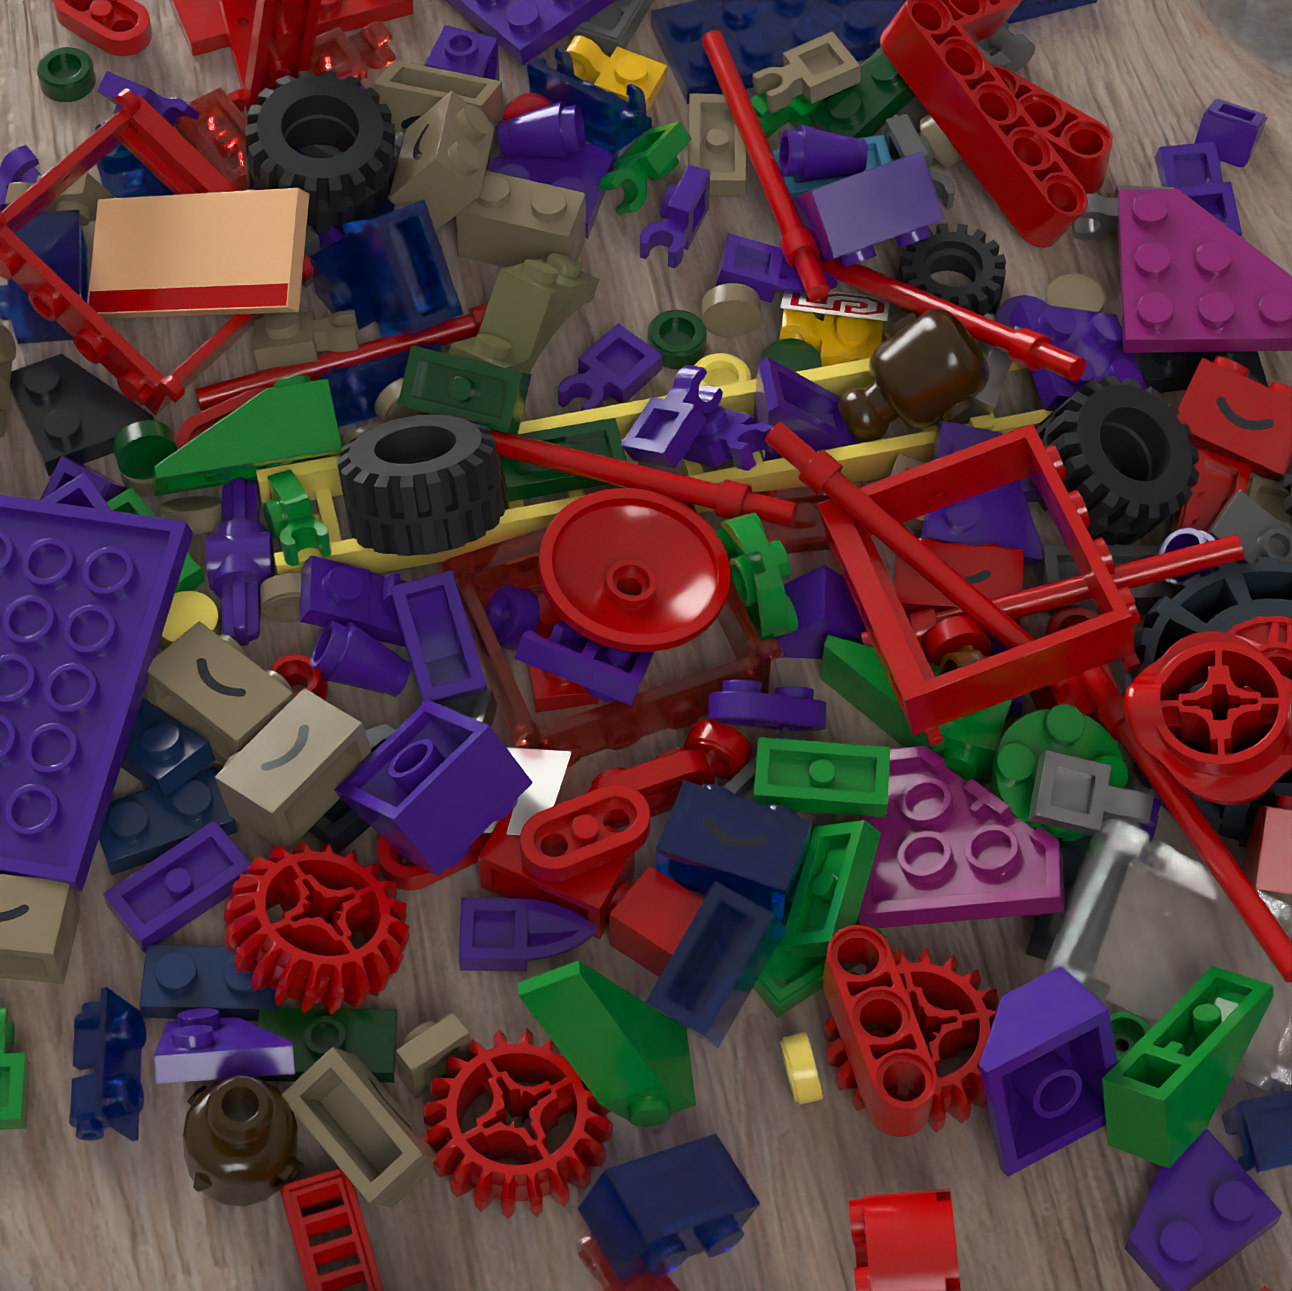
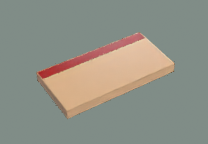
M300 188L98 199L87 304L103 319L299 312L309 193Z

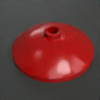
M613 488L597 491L578 498L563 508L553 518L544 533L539 551L538 574L545 597L557 615L582 636L601 645L623 651L657 652L675 648L692 641L706 631L716 620L724 606L730 586L728 556L723 543L716 536L710 524L687 505L669 496L649 490ZM622 592H630L635 596L626 595Z

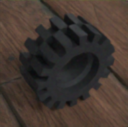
M948 223L937 224L935 235L930 230L931 237L906 245V250H902L898 274L899 281L982 316H985L987 313L996 315L1000 307L1006 276V259L1004 254L998 255L1000 246L994 239L985 244V232L977 229L974 235L970 236L967 235L968 225L958 223L957 232H949ZM941 271H953L967 276L972 283L960 287H951L936 282L930 275Z

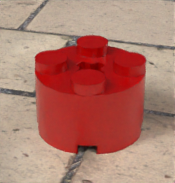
M951 1188L864 1195L863 1199L849 1200L851 1235L855 1246L857 1268H854L856 1291H961Z

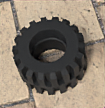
M311 70L299 72V79L291 80L285 76L276 80L275 91L265 88L258 95V105H251L247 114V125H245L249 188L254 190L300 188L309 193L307 225L316 226L317 233H329V226L339 225L343 231L354 227V218L356 217L364 221L372 217L375 212V205L383 206L388 198V187L392 186L394 177L395 124L391 123L392 113L388 105L379 104L380 95L372 87L362 90L361 80L349 75L345 80L337 78L336 71L324 70V76H313ZM311 145H329L344 151V153L330 158H312L298 153L297 150Z
M1116 376L1104 377L1099 382L1095 380L1090 381L1040 422L1041 426L1036 429L1044 447L1051 444L1052 446L1055 445L1061 456L1066 472V479L1062 480L1067 492L1078 490L1082 496L1090 518V526L1086 527L1091 538H1103L1106 545H1115L1116 543L1118 545H1130L1137 539H1141L1189 501L1193 495L1191 488L1198 483L1199 471L1193 467L1199 461L1198 448L1190 445L1189 439L1193 437L1189 425H1182L1177 418V415L1180 413L1172 403L1167 406L1161 401V393L1151 386L1145 391L1141 389L1138 380L1128 377L1121 383ZM1105 453L1115 461L1121 473L1110 463ZM1029 480L1031 488L1038 489L1035 482ZM1040 498L1038 503L1046 512L1048 508L1043 498Z
M417 415L395 419L358 434L350 440L349 444L343 446L339 452L340 458L337 459L349 532L352 538L357 539L359 545L364 548H372L374 552L397 554V556H414L453 550L482 538L486 535L487 531L494 529L500 523V517L504 516L505 505L495 438L491 435V430L485 425H479L478 421L469 418H459L454 415Z

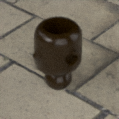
M942 309L929 310L919 317L911 313L884 332L887 339L873 352L869 361V370L874 381L866 387H855L847 391L840 399L838 410L851 432L863 443L881 439L886 434L889 424L898 417L911 427L919 429L929 428L941 420L951 422L957 415L975 405L972 399L985 388L989 380L990 369L985 356L972 335L952 313Z
M235 1076L215 1081L209 1087L206 1085L201 1086L186 1101L191 1107L185 1117L183 1149L189 1175L194 1181L193 1188L195 1191H202L204 1195L224 1205L248 1206L266 1201L279 1191L281 1186L296 1180L304 1165L296 1158L298 1124L289 1103L281 1095L282 1092L277 1087L257 1077Z

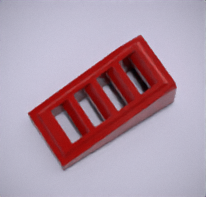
M340 1168L281 1186L279 1190L307 1291H337L362 1282L366 1283L368 1291H384L355 1188ZM343 1204L342 1206H338V1207H335V1208H332V1209H328V1210H325V1211H322V1212H319V1213H315V1214H312V1215H309V1216L302 1217V1216L307 1215V1214H310V1213H314V1212H317V1211H320V1210H324V1209H327V1208H330V1207H333V1206H337V1205ZM346 1226L350 1228V1235L310 1246L308 1239L310 1237ZM354 1255L358 1256L360 1262L358 1264L318 1275L316 1267Z

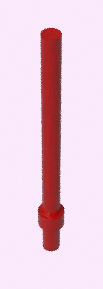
M718 30L710 31L703 36L702 44L782 234L780 247L788 266L797 270L807 297L810 300L822 299L828 295L830 288L818 262L820 256L819 246L812 231L809 228H805L802 224L722 32Z
M820 256L818 258L821 269L834 279L917 315H922L933 309L949 311L965 326L974 339L1008 353L1013 363L1027 369L1037 371L1043 368L1071 381L1080 379L1085 371L1086 362L1084 358L1053 346L1050 338L1029 328H1022L1019 331L861 264L856 263L843 268L840 257L823 262Z
M488 303L470 307L469 314L361 343L359 344V350L348 352L332 351L318 355L317 362L267 369L197 388L195 393L200 410L204 411L251 389L274 387L277 381L286 377L305 375L309 376L311 381H317L408 356L411 345L425 349H434L476 337Z
M781 421L770 430L764 441L801 472L798 477L800 481L817 495L823 492L826 493L1007 650L1036 640L841 473L843 466L824 449L817 453ZM1071 677L1049 686L1056 692H1059Z
M490 429L491 435L495 438L497 456L626 488L657 492L679 501L715 509L716 516L725 519L756 513L761 521L792 528L797 517V503L752 493L750 485L730 480H724L722 485Z
M1236 534L1114 566L1115 574L1111 575L1117 589L1125 586L1132 589L1243 560V547L1239 535ZM1082 575L989 600L1011 619H1017L1093 599ZM934 607L909 613V621L923 650L924 637L934 625L946 618L967 614L958 607L935 613ZM867 631L861 632L863 645L873 647Z
M1102 666L1077 674L1076 676L1099 708L1096 717L1104 729L1114 740H1121L1286 983L1292 982V941L1190 793L1171 776L1169 771L1157 759L1143 751L1134 741L1125 720V693L1121 694Z

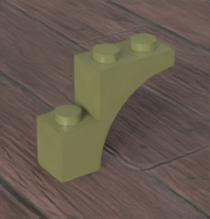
M550 253L548 257L536 260L526 259L524 263L502 268L499 270L479 333L476 337L451 344L448 354L530 374L540 354L561 325L577 309L593 300L600 279L581 271L583 264L578 260L559 253Z

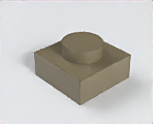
M454 1012L437 1023L428 1021L419 1025L406 1036L402 1046L396 1050L400 1080L415 1099L430 1090L434 1077L448 1078L445 1063L450 1055L469 1062L467 1046L470 1044V1032Z

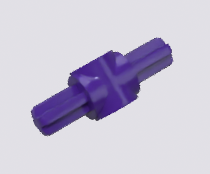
M238 477L234 478L232 483L226 484L222 488V523L213 530L212 534H207L206 561L210 590L222 598V634L230 636L240 646H247L249 641L256 640L260 636L259 588L265 580L275 576V563L271 531H268L265 526L259 523V488L255 483L245 482L244 478Z

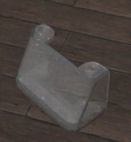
M1102 819L1101 831L1093 835L1043 970L1050 972L1063 966L1090 993L1154 1023H1157L1212 966L1273 985L1274 997L1240 1061L1243 1066L1238 1077L1277 1095L1282 1083L1292 1087V982L1286 983L1205 865L1175 852V848L1164 843L1149 842V833L1119 819ZM1256 890L1292 941V906Z

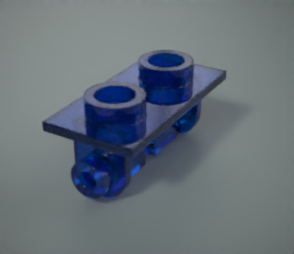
M440 342L424 346L423 343L416 345L417 347L442 352ZM410 350L341 369L334 366L330 368V372L323 373L324 376H320V380L328 379L338 427L377 417L375 412L377 398L388 385L404 378Z
M108 987L101 988L100 1002L94 1001L83 1004L81 1006V1013L74 1017L73 1066L80 1071L95 1067V1073L72 1078L69 1124L76 1128L75 1136L80 1140H99L104 1137V1129L111 1127L133 1142L139 1138V1113L144 1106V1090L141 1084L142 1048L146 1043L147 1032L141 1011Z

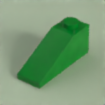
M305 375L290 376L277 381L274 387L266 388L154 466L152 480L154 496L223 486L232 483L233 479L238 477L244 478L245 482L257 480L256 470L338 456L342 449L328 379L311 381L310 377Z
M827 636L820 678L904 748L926 746L942 757L946 767L964 780L975 779L986 783L990 782L995 747L1004 735L1013 699L938 726L943 743L930 747L924 732L912 735L875 649L834 636ZM929 663L934 676H939L940 666Z
M579 960L517 983L518 994L521 1000L601 1106L628 1120L631 1124L640 1127L663 1124L671 1118L672 1113L696 1106L687 1029Z
M1212 966L1102 1078L1108 1146L1170 1168L1207 1128L1274 997L1273 985Z

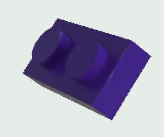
M214 820L103 893L107 907L145 953L147 944H159L229 897L235 881L239 880L241 874H246L251 863Z

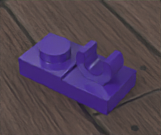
M311 555L301 568L300 622L325 627L330 621H335L342 625L347 621H351L378 641L405 647L390 586L408 581L400 580V574L397 573L384 576L372 573L368 569Z

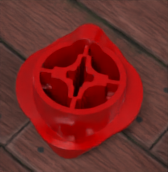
M1205 631L1188 635L1174 643L1162 657L1145 668L1126 690L1124 695L1125 720L1134 741L1143 751L1157 759L1184 789L1201 799L1222 805L1246 803L1262 796L1281 776L1292 769V680L1283 676L1277 667L1256 647L1237 636L1219 631ZM1232 681L1247 685L1257 692L1244 691L1236 687ZM1206 682L1204 686L1196 692L1182 694L1189 688L1197 684ZM1213 714H1227V719L1221 721L1213 720ZM1262 733H1268V734L1261 740V735H1262ZM1174 735H1180L1181 741L1199 743L1207 749L1209 754L1189 748ZM1261 740L1244 751L1233 753L1237 746L1245 741Z

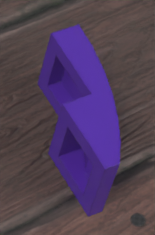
M1215 141L1159 147L1155 161L1161 186L1179 189L1241 236L1242 230L1231 182H1223Z

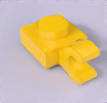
M575 36L566 49V56L572 58L565 69L564 75L579 83L594 85V100L641 118L646 116L666 82L668 65L618 46L611 57H608L594 41L583 36Z
M784 309L779 340L793 338L811 344L821 357V367L871 358L875 349L882 343L883 321L824 314L822 321L817 319L812 312Z

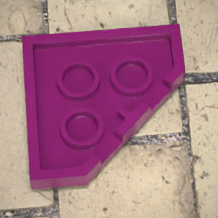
M1179 189L1118 190L1117 217L1124 353L1292 351V276Z
M926 746L890 750L886 818L859 816V821L865 820L881 832L858 915L860 925L877 929L1064 912L1063 855L1058 839L1041 827L1035 830L1013 816L1010 805L973 779L967 782L946 767L942 757Z

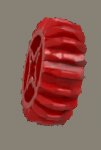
M302 839L294 847L292 854L276 845L274 850L269 853L267 860L255 857L253 863L248 866L246 874H241L239 880L235 881L230 896L231 901H228L224 913V927L227 929L225 935L226 950L236 953L234 958L236 973H253L251 979L253 992L268 987L275 990L276 1006L282 1004L288 997L300 1001L303 1015L312 1009L314 1003H322L332 1016L337 1009H340L342 1001L357 1010L361 1003L366 1001L368 994L378 997L380 992L386 988L389 978L392 979L393 974L398 972L404 958L402 952H404L409 940V926L405 924L407 903L395 900L397 896L396 882L378 881L380 877L379 863L362 867L357 863L356 849L345 857L333 854L330 841L321 848L320 852L312 851ZM279 904L284 911L282 920L271 924L267 911ZM360 929L366 944L356 950L350 940L352 932Z
M899 948L892 955L936 1070L937 1087L928 1123L937 1133L939 1129L944 1127L946 1112L963 1124L970 1117L971 1104L982 1108L987 1105L979 1064L997 1013L995 1010L999 1003V996L997 995V989L978 991L982 979L978 969L964 976L958 975L956 973L958 961L955 955L948 958L943 966L931 964L932 956L928 948L920 952L918 962H909L906 955ZM866 967L865 975L871 972L868 967ZM853 971L851 972V974H854V975H861V974L855 973V972H853ZM932 1005H935V1006H937V1007H939V1008H941V1009H943V1010H940V1009H938V1008H935V1007H933ZM832 1016L826 1020L824 1037L827 1038V1041L831 1042L826 1048V1062L828 1066L839 1068L835 1077L838 1090L856 1088L852 1103L856 1111L865 1108V1104ZM880 1023L878 1024V1029L866 1031L870 1035L879 1038L895 1034L888 1026ZM972 1047V1056L961 1068L944 1077H938V1068L941 1060L956 1057L957 1050ZM896 1085L885 1089L891 1097L899 1101H912L918 1098L916 1092L906 1086Z
M526 1028L520 1036V1043L507 1044L506 1035L498 1029L493 1038L494 1048L486 1050L480 1043L472 1039L467 1046L469 1062L450 1055L445 1063L446 1074L449 1078H433L430 1091L431 1097L435 1101L426 1103L423 1107L424 1123L431 1128L427 1129L423 1136L424 1140L438 1151L436 1161L433 1162L435 1173L439 1177L452 1175L450 1189L457 1198L475 1188L473 1196L474 1206L480 1212L486 1209L492 1200L496 1198L501 1200L502 1214L508 1219L516 1211V1202L528 1201L529 1210L538 1217L543 1212L542 1197L550 1195L556 1203L565 1207L566 1203L570 1200L567 1182L585 1190L591 1184V1171L588 1166L602 1167L606 1160V1148L601 1143L607 1142L612 1138L613 1123L605 1117L611 1111L599 1104L566 1058L560 1056V1050L551 1038L547 1039L542 1047L534 1045L533 1033ZM515 1082H531L539 1085L533 1087L522 1086ZM486 1092L489 1096V1111L476 1119L475 1128L462 1134L460 1128L464 1115L471 1104L481 1094ZM505 1108L511 1118L521 1117L522 1124L526 1118L530 1120V1135L525 1127L514 1128V1120L510 1126L506 1125ZM572 1111L576 1121L570 1136L558 1150L550 1154L547 1149L546 1134L559 1125V1117ZM513 1158L520 1161L523 1165L502 1164L495 1162V1160Z

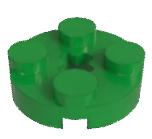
M756 513L745 514L721 522L720 524L723 528L716 529L715 534L723 543L730 564L729 590L735 589L737 597L743 607L733 609L732 611L745 635L750 641L757 644L797 631V615L790 598L785 594L782 579L790 577L791 566L781 541L775 540L768 543L763 525Z
M1064 704L1057 705L1052 709L1031 712L1013 723L995 747L992 758V793L1010 805L1013 816L1035 830L1041 827L1055 838H1064L1062 841H1075L1088 835L1028 821L1039 756L1048 750L1110 765L1111 771L1108 785L1122 789L1127 784L1129 777L1128 768L1122 760L1121 752L1112 736L1103 726L1092 718L1083 715L1076 707Z

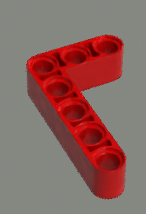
M906 0L881 34L880 43L885 55L1019 235L1033 246L1041 248L1051 247L1086 211L1088 205L1087 194L1083 186L975 44L997 33L1023 0Z

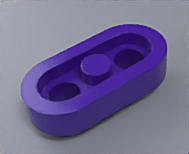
M725 680L722 681L721 692L709 693L708 720L727 725L780 731L784 727L790 731H820L826 729L827 703L815 700L814 689L777 687L775 688V694L761 693V682Z

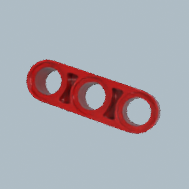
M992 65L1083 186L1086 194H1094L1100 190L1105 181L1112 148L1113 136L1109 129L1099 121L1013 71L999 65Z
M847 926L837 931L830 939L823 975L824 993L866 1110L873 1124L883 1133L891 1136H911L921 1131L928 1122L937 1087L936 1070L885 938L875 929L867 926ZM857 962L864 964L871 972L866 975H854L845 971L841 966L846 963ZM871 1023H880L888 1026L895 1034L879 1038L870 1035L863 1027ZM896 1085L906 1086L916 1092L918 1098L912 1101H899L891 1097L885 1089Z

